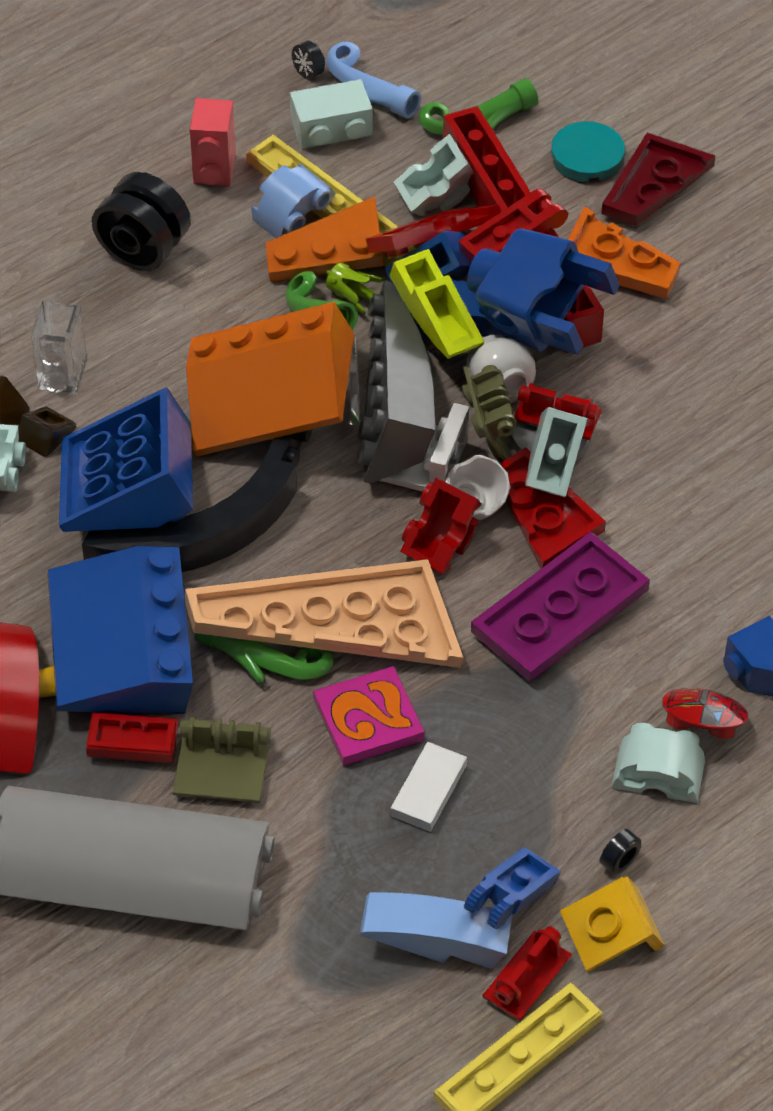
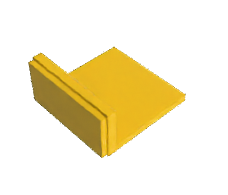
M628 876L621 877L560 910L587 972L645 941L655 952L664 946L639 888Z

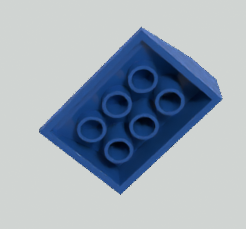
M167 387L62 438L59 527L63 532L154 528L169 521H178L193 510L191 422Z
M135 546L48 569L57 711L185 714L193 686L179 547Z

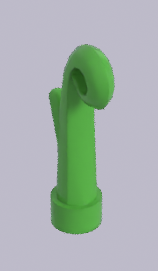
M524 78L511 84L508 90L478 105L491 128L494 129L515 112H523L538 105L539 99L533 83L528 78ZM438 102L428 103L419 112L420 124L433 134L443 135V115L450 114V110ZM438 114L442 117V120L433 119L431 115Z
M304 271L297 274L290 281L285 295L287 305L292 312L335 302L351 329H354L357 324L358 314L352 304L341 300L322 301L306 298L315 288V273Z
M199 633L194 635L195 641L211 649L218 648L240 663L257 683L264 682V675L259 667L291 678L313 680L327 674L333 665V656L328 650L302 647L294 659L259 641ZM308 658L318 659L317 662L307 663L306 660Z

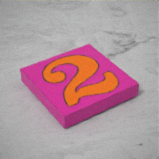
M394 666L313 691L314 702L343 766L424 741L425 732Z

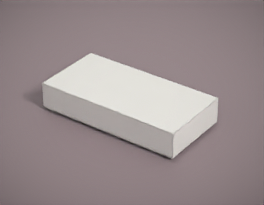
M427 742L391 806V817L431 832L467 766V757Z

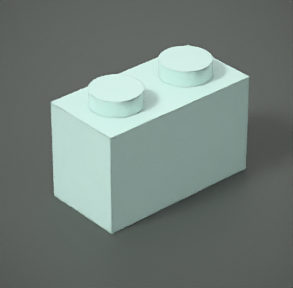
M361 79L290 92L291 122L301 149L373 136V108Z

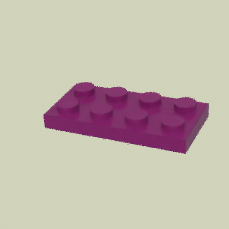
M590 531L471 621V632L531 682L647 592L650 579Z

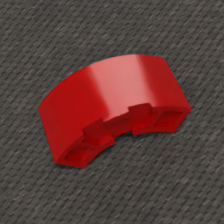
M0 622V771L26 774L31 772L33 768L38 723L39 662L34 632L30 626Z

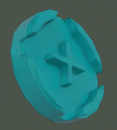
M592 121L568 124L560 129L552 139L551 156L556 170L567 178L579 182H589V178L598 177L599 181L606 180L618 173L624 163L625 143L618 132L605 124Z

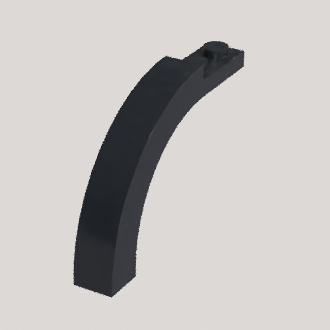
M313 429L274 438L264 460L253 476L239 490L214 506L187 515L178 521H169L159 527L89 531L82 543L84 560L135 546L179 547L181 570L186 572L213 564L231 556L264 534L290 504L297 491L296 467L300 457L299 448L302 442L307 443L310 440Z

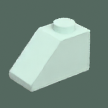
M547 407L541 413L530 453L526 487L566 497L587 418Z

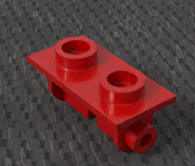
M530 383L529 386L521 385L517 400L520 403L514 417L518 422L538 427L541 413L547 407L587 418L582 439L590 441L602 409H599V405L593 404V399L588 398L586 400L564 394L562 399L557 398L556 391L537 387L535 384Z
M547 926L545 930L533 931L484 992L482 998L521 1021L572 956V953L560 947L559 940L561 939V934L559 931L551 926Z

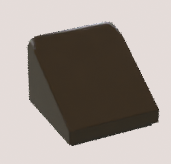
M1 375L0 424L17 425L19 427L22 415L30 412V408L9 379Z
M45 406L22 415L18 427L19 442H25L26 447L42 456H48L62 443L63 437L75 430L76 423Z

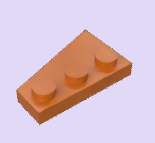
M375 196L266 242L270 282L293 279L297 274L304 271H311L315 273V276L327 274L326 272L328 270L331 271L338 263L349 265L352 270L384 266L383 252L369 253L366 238L380 234Z
M584 206L568 240L575 242L579 253L611 263L620 286L667 299L679 275L680 262L645 241H633L622 234L623 228L612 222L609 225L604 224L595 218L594 211Z

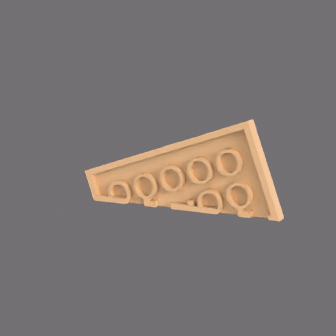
M428 559L185 589L184 600L193 633L461 668L463 655Z

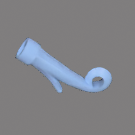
M340 42L331 47L327 55L326 64L329 71L342 82L361 79L371 103L386 106L392 112L406 119L411 118L417 112L421 102L420 92L406 85L397 86L352 68L359 59L361 52L354 43Z

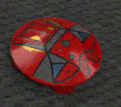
M675 689L666 693L662 699V705L667 712L666 722L668 725L678 729H688L691 726L707 729L712 736L721 739L733 738L736 728L745 724L748 718V712L742 704L722 693L708 689Z

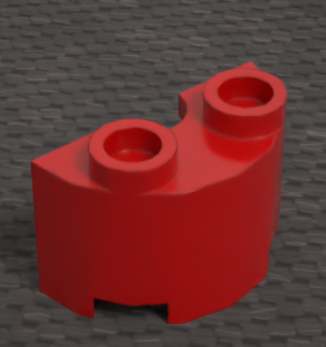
M435 477L433 483L430 482L421 494L419 503L424 506V510L418 521L412 519L403 532L402 541L404 544L400 552L417 561L428 559L431 568L443 574L451 569L450 562L455 552L463 555L472 540L479 520L474 518L473 514L481 506V502L479 499Z

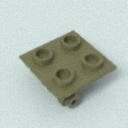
M494 365L485 366L476 375H473L467 366L463 367L468 383L463 385V391L469 405L475 409L476 413L471 416L473 427L480 438L486 436L489 449L494 458H502L504 461L511 456L506 436L514 432L516 419L511 407V401L508 398L509 394L503 373Z
M191 716L190 721L182 720L180 737L183 738L173 795L260 803L271 728L261 727L260 722H256L255 725L241 723L235 725V720H230L228 725L222 724V719H217L216 723H212V721L196 720V717Z

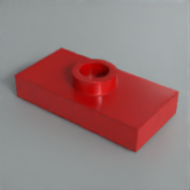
M92 712L86 744L87 757L173 763L179 731L178 719Z

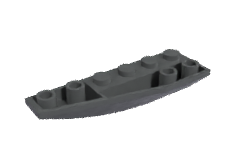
M384 280L380 293L372 295L368 309V316L372 317L368 337L371 339L365 413L358 430V439L363 440L358 463L363 465L364 482L371 484L423 462L436 430L434 387L429 358L420 332L406 304L393 283Z

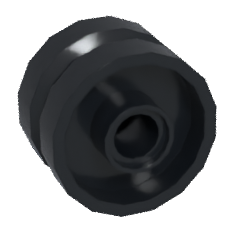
M131 172L125 175L114 187L111 195L106 197L96 208L91 218L92 230L98 242L108 254L123 265L140 271H151L158 268L191 226L190 212L183 198L161 178L146 172Z

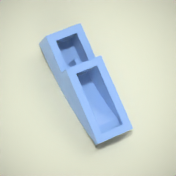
M370 892L366 896L360 936L444 963L450 956H454L493 969L507 954L512 914L504 925L494 929L487 924L492 910L489 907L482 906L481 909L472 914L463 908L465 902L417 894Z

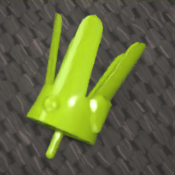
M338 263L331 271L328 270L326 272L329 274L326 282L327 289L348 300L362 314L365 313V309L358 303V295L371 301L372 295L374 293L377 294L363 284L369 281L378 283L383 281L380 277L354 271L349 265L344 263Z

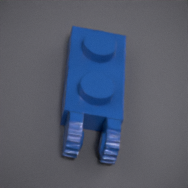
M523 847L483 877L482 882L470 892L463 908L473 914L482 908L488 898L491 899L495 906L489 914L487 924L497 929L505 924L511 914L516 915L555 885L561 871Z

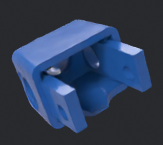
M521 228L512 233L501 252L489 248L480 250L470 265L467 277L468 289L476 294L487 322L494 332L514 339L540 352L550 345L576 355L581 351L583 343L575 324L565 321L564 318L584 286H588L615 295L620 287L611 263L579 253L574 241Z

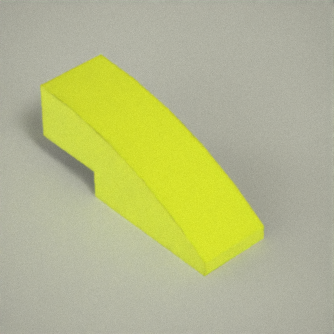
M429 249L393 263L389 277L399 295L425 334L447 358L454 357L484 344V340L449 275L443 277Z

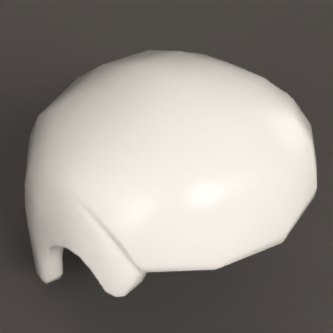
M474 455L469 460L456 464L449 471L448 477L445 479L446 483L480 500L481 506L473 514V517L478 520H483L496 513L506 502L511 488L506 470L498 461L484 455Z

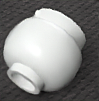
M502 335L483 337L484 344L469 351L466 360L467 367L473 375H476L487 365L496 366L503 373L509 394L508 398L511 403L518 401L517 398L521 385L529 386L530 383H534L536 377L534 358L527 347L514 339L505 338Z

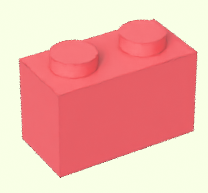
M195 99L190 125L193 184L231 185L236 157L233 100Z

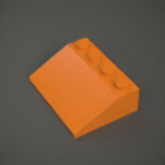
M335 302L312 306L307 309L276 315L260 321L241 324L191 338L186 363L193 452L196 456L342 422L354 332Z

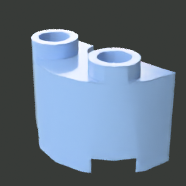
M298 164V167L292 169L284 165L273 172L259 188L264 194L258 207L252 206V220L273 237L277 238L303 227L306 222L304 216L310 210L315 209L319 211L324 209L336 193L302 164Z

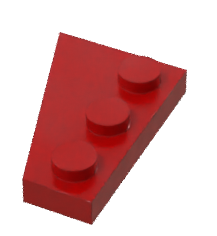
M499 204L446 210L366 238L369 253L385 252L386 258L404 255L409 252V246L417 248L444 231L462 232L481 226L500 213Z
M525 447L499 464L508 473L511 486L506 501L540 568H543L590 531L596 536L605 532L606 521L569 487L565 498L526 487L531 451Z

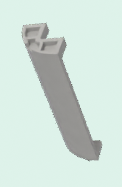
M7 786L0 797V895L247 930L253 917H260L264 892L263 890L256 889L257 879L264 867V863L272 862L275 837L268 836L269 822Z

